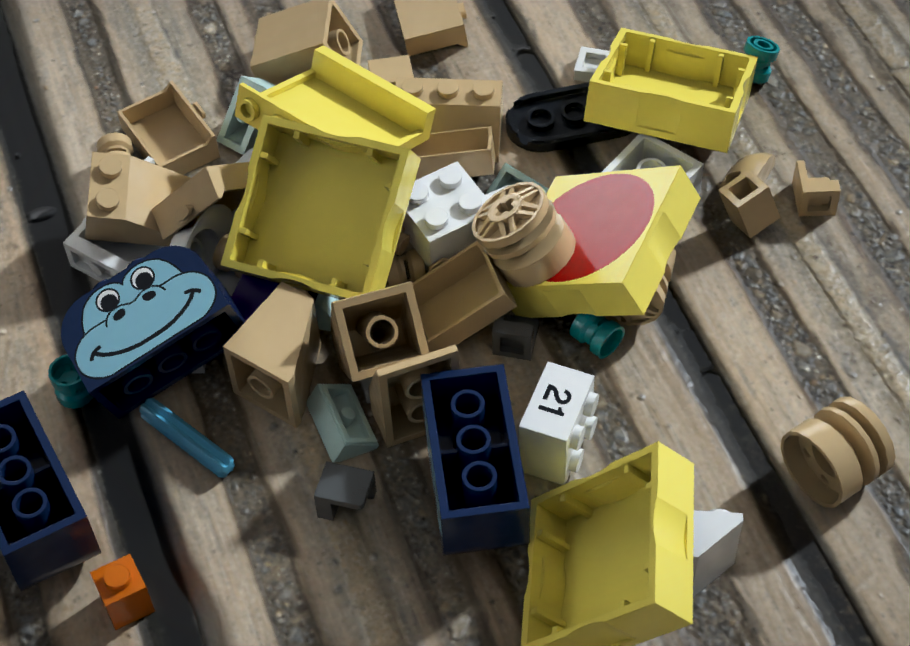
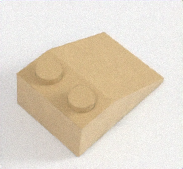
M92 151L85 239L170 246L175 234L167 240L162 239L151 209L191 178L131 155Z
M456 345L375 371L368 387L370 405L387 448L426 435L420 374L458 370L459 353Z

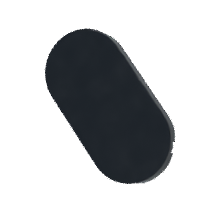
M589 82L519 97L514 102V106L510 110L508 109L506 113V132L508 137L518 147L531 152H550L627 136L632 132L583 121Z

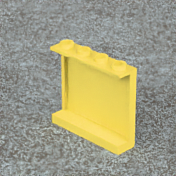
M323 45L314 50L311 69L261 93L245 83L239 84L234 116L259 130L262 116L268 115L314 126L332 135L343 137L358 136L412 149L429 139L436 108Z

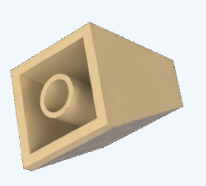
M312 0L259 18L254 38L253 54L250 60L251 70L257 78L265 79L277 85L311 69L314 50L323 45L360 66L363 40L334 0Z
M411 281L331 302V335L340 369L352 382L373 377L378 369L429 353Z
M281 282L223 346L233 392L295 428L302 422L321 348L314 298L307 291Z

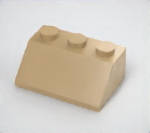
M396 77L395 86L436 108L430 133L492 126L495 162H499L503 115V81Z

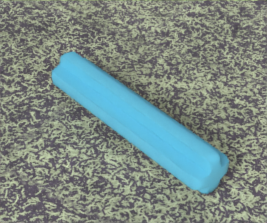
M148 398L140 406L139 412L143 420L215 475L224 478L229 472L233 471L235 463L231 455L158 400Z

